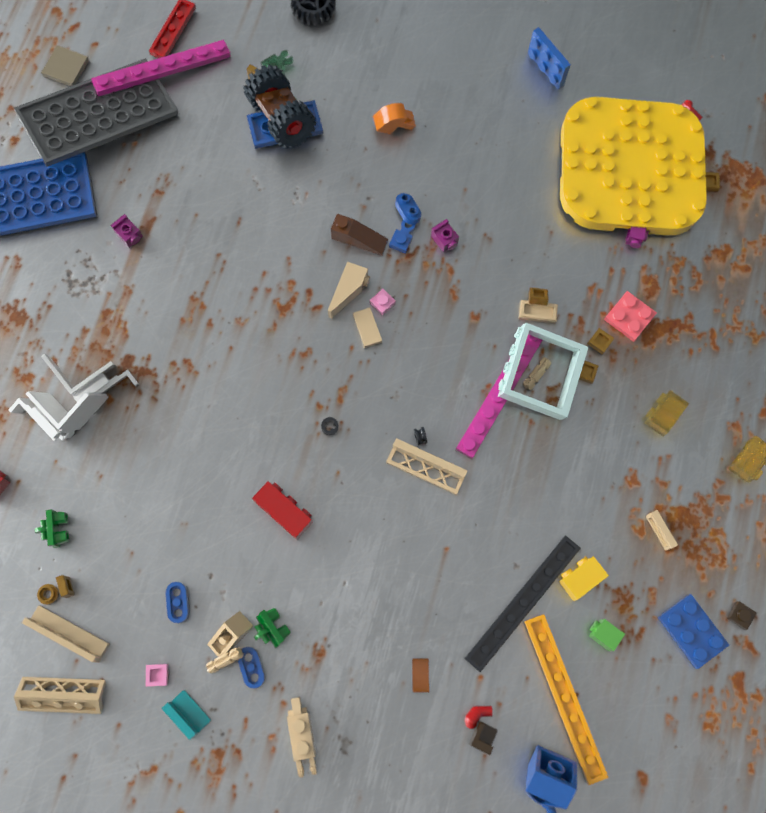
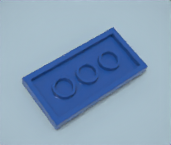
M315 100L303 102L316 119V126H314L316 129L314 132H311L312 136L323 134ZM263 111L247 115L255 149L277 144L268 130L269 120Z

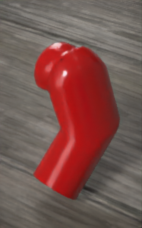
M685 100L681 104L690 110L699 121L703 118L693 107L691 100Z
M492 706L472 707L465 716L466 727L474 729L481 717H492Z

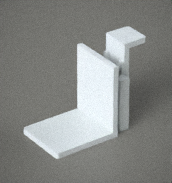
M46 354L41 356L76 402L86 392L103 394L127 376L135 386L139 385L129 370L109 380L105 374L116 367L110 361L73 387L50 356Z
M28 391L26 395L29 398H18L9 408V411L21 414L26 410L53 441H56L58 437L65 441L74 435L75 430H80L107 400L108 396L101 393L86 392L74 407L67 412L50 393Z

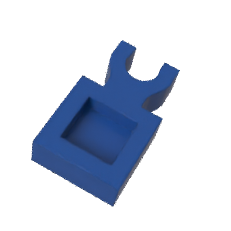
M403 220L401 231L395 230L389 247L406 254L413 239V235L410 234L414 231L416 224L406 228V222Z

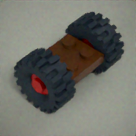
M264 65L261 66V70L255 69V73L249 74L250 79H246L245 83L247 85L243 87L246 98L257 112L258 110L264 112L269 120L268 130L279 146L286 149L289 146L291 149L295 145L301 146V142H307L306 138H311V132H314L316 129L314 127L316 126L314 115L306 104L302 101H297L290 91V82L280 68L277 66L273 67L272 65H268L266 68Z

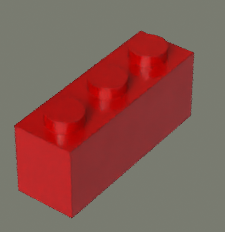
M267 481L252 497V500L298 540L313 523L312 519H310L312 515L305 508L300 510L296 506L297 501L290 495L287 497L281 493L283 489L277 483L271 484Z

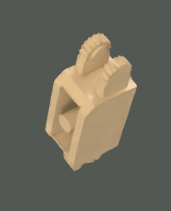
M300 697L291 698L292 710L288 711L287 722L293 759L296 761L299 778L304 777L302 760L308 758L310 761V772L312 775L317 774L315 762L316 749L310 713L307 711V707L302 708Z

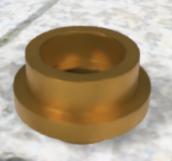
M52 584L41 586L37 592L39 602L45 605L54 603L58 598V589ZM47 591H51L49 598H46Z

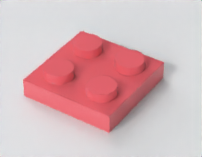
M626 291L604 320L634 342L657 312Z

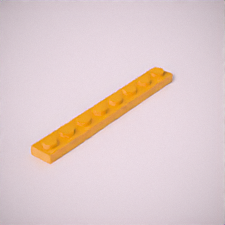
M542 614L524 621L587 784L592 785L609 778L545 615Z

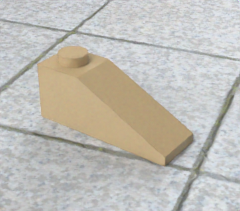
M350 262L346 263L328 308L329 318H333L363 291L364 286H368L370 281L368 268Z

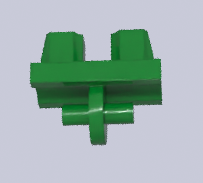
M52 509L46 510V520H40L41 527L35 528V533L41 534V540H47V546L60 548V544L70 541L68 531H59L60 524L68 523V513L56 512Z
M276 608L268 611L264 609L259 612V615L256 617L259 624L255 626L258 634L254 636L256 641L261 638L265 644L271 641L275 648L279 647L291 633L285 624L278 629L275 627L273 622L280 618Z

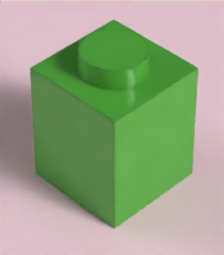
M606 619L596 620L590 628L592 632L589 637L606 650L614 651L625 634Z

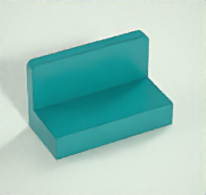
M185 690L181 691L171 702H167L161 708L189 740L193 739L211 721L210 717Z

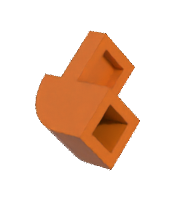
M403 103L386 105L373 115L378 132L391 134L398 127L409 130L416 127L412 111L406 110Z

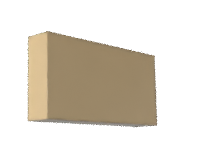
M521 300L519 319L555 324L557 322L558 304L548 303L545 306L529 304L528 300Z
M371 308L354 312L353 317L364 348L382 343Z
M658 510L646 515V519L666 551L678 546Z

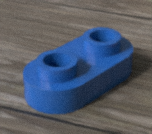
M407 193L397 195L395 206L403 220L410 225L419 223L422 213L413 197Z
M172 582L166 588L167 616L174 623H183L189 616L187 588L180 582ZM176 589L181 591L179 596L174 595ZM178 609L182 610V615L180 617L176 616V611Z
M252 647L242 648L243 657L238 660L244 683L249 688H258L265 681V673L259 654ZM248 653L252 655V660L249 662L245 659ZM254 673L259 677L256 682L251 679Z

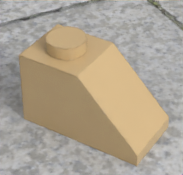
M239 611L223 623L207 645L219 657L232 650L246 636L253 625Z

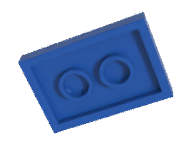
M538 27L533 30L528 54L539 65L540 70L549 77L550 82L560 89L565 84L571 64Z
M688 594L657 617L695 669L702 667L729 646V643L692 594Z

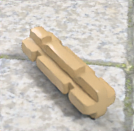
M543 357L539 361V365H536L529 374V378H526L523 382V386L526 389H533L534 383H537L546 372L545 369L547 370L550 367V360Z
M240 647L234 648L230 652L217 657L214 661L208 662L206 665L208 672L215 673L220 668H224L235 662V660L241 659L243 657L242 649Z

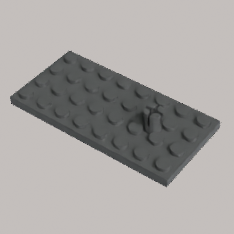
M145 58V59L139 60V61H137V62L131 63V64H129V65L123 66V67H121V68L115 69V70L110 71V72H114V71H117V70H121V69H124V68H127V67H131V66H134V65H138V64H141V63H145V62H148V61H147V59ZM89 79L14 107L18 118L46 167L179 114L176 105L159 79L99 97L92 80Z

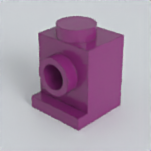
M125 214L110 225L115 234L129 248L137 244L143 237L140 230Z
M447 219L432 228L431 237L443 252L448 249L452 250L458 245L459 236Z
M631 227L627 231L625 244L630 245L632 248H640L642 242L647 240L648 231L642 227Z

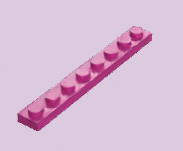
M223 39L93 77L91 80L99 97L230 58L231 54Z
M528 334L511 390H514L543 340ZM503 371L456 447L458 452L470 459H473L507 401L498 397L500 391L498 390V385L505 375Z

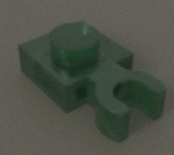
M283 50L280 56L277 57L276 54H273L261 61V66L265 65L266 68L268 65L277 66L281 71H284V65L292 64L293 57L285 58L288 56V51Z

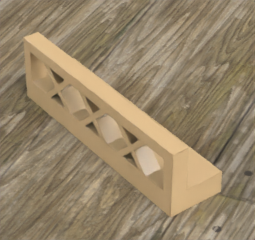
M397 438L386 461L389 465L457 495L468 471ZM397 451L404 455L406 461L397 463L392 461V458ZM416 460L421 462L423 469L419 471L412 470L410 462ZM435 468L439 470L441 477L432 479L427 471ZM452 476L459 479L455 489L447 486L446 478Z
M38 605L31 618L25 617L22 621V624L91 662H100L110 643Z
M22 677L14 695V700L18 711L101 714L103 709L101 697L106 683L105 680ZM26 684L36 685L31 690H24ZM50 685H55L57 687L52 691L44 690ZM71 686H76L78 688L73 692L65 691V689ZM91 687H98L96 693H87L86 690Z

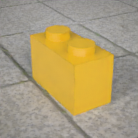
M585 556L577 562L578 567L572 570L569 568L561 574L563 578L558 582L573 601L581 598L609 576L594 556L589 559Z

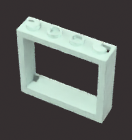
M525 323L518 327L514 335L516 341L509 350L511 357L503 369L505 375L498 385V390H500L498 397L558 420L565 419L570 411L588 347ZM528 334L573 352L557 407L511 390Z

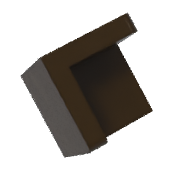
M478 721L469 745L491 755L494 748L492 744L498 730Z

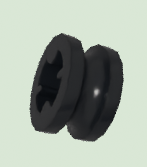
M333 417L325 418L321 424L322 432L326 435H334L338 431V421ZM329 422H333V426H335V429L331 428L330 431L326 430L327 426L324 427V425L329 424Z
M421 427L420 430L415 428L414 435L417 445H421L422 442L427 444L424 427Z

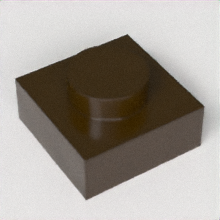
M737 601L727 619L743 630H748L757 612L742 602Z

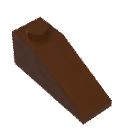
M340 214L336 215L331 227V239L381 256L388 243V238L355 219Z

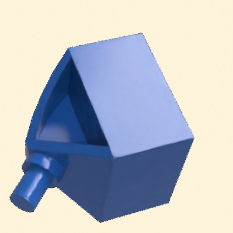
M537 745L528 763L526 793L533 801L542 805L548 813H557L555 808L567 810L577 791V762Z

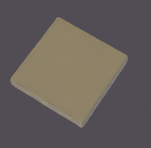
M57 45L41 74L46 78L73 86L80 78L89 62V58L86 55Z

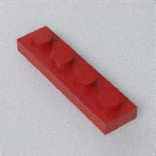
M188 0L177 1L149 49L151 56L156 58L169 56L196 9L195 3Z

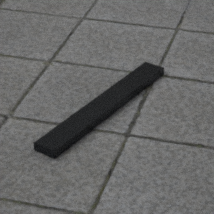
M566 535L561 539L464 658L478 672H481L579 552L581 547Z

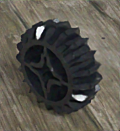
M291 0L290 6L292 14L296 16L297 21L301 20L302 24L307 23L308 26L311 24L317 26V23L323 25L324 21L329 22V18H333L336 10V0Z

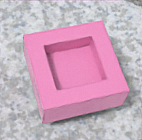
M382 289L370 299V304L383 315L396 304V301Z
M168 664L146 665V687L168 685Z

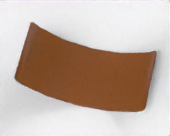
M428 658L412 659L413 692H430Z

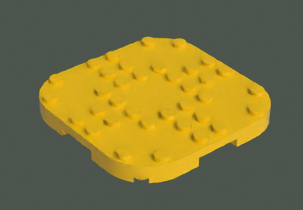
M606 97L582 99L568 110L561 128L562 176L560 178V201L565 213H569L575 219V223L588 229L613 231L615 228L631 229V227H642L649 230V234L668 236L682 234L697 223L705 211L707 201L705 138L702 124L690 110L674 103Z

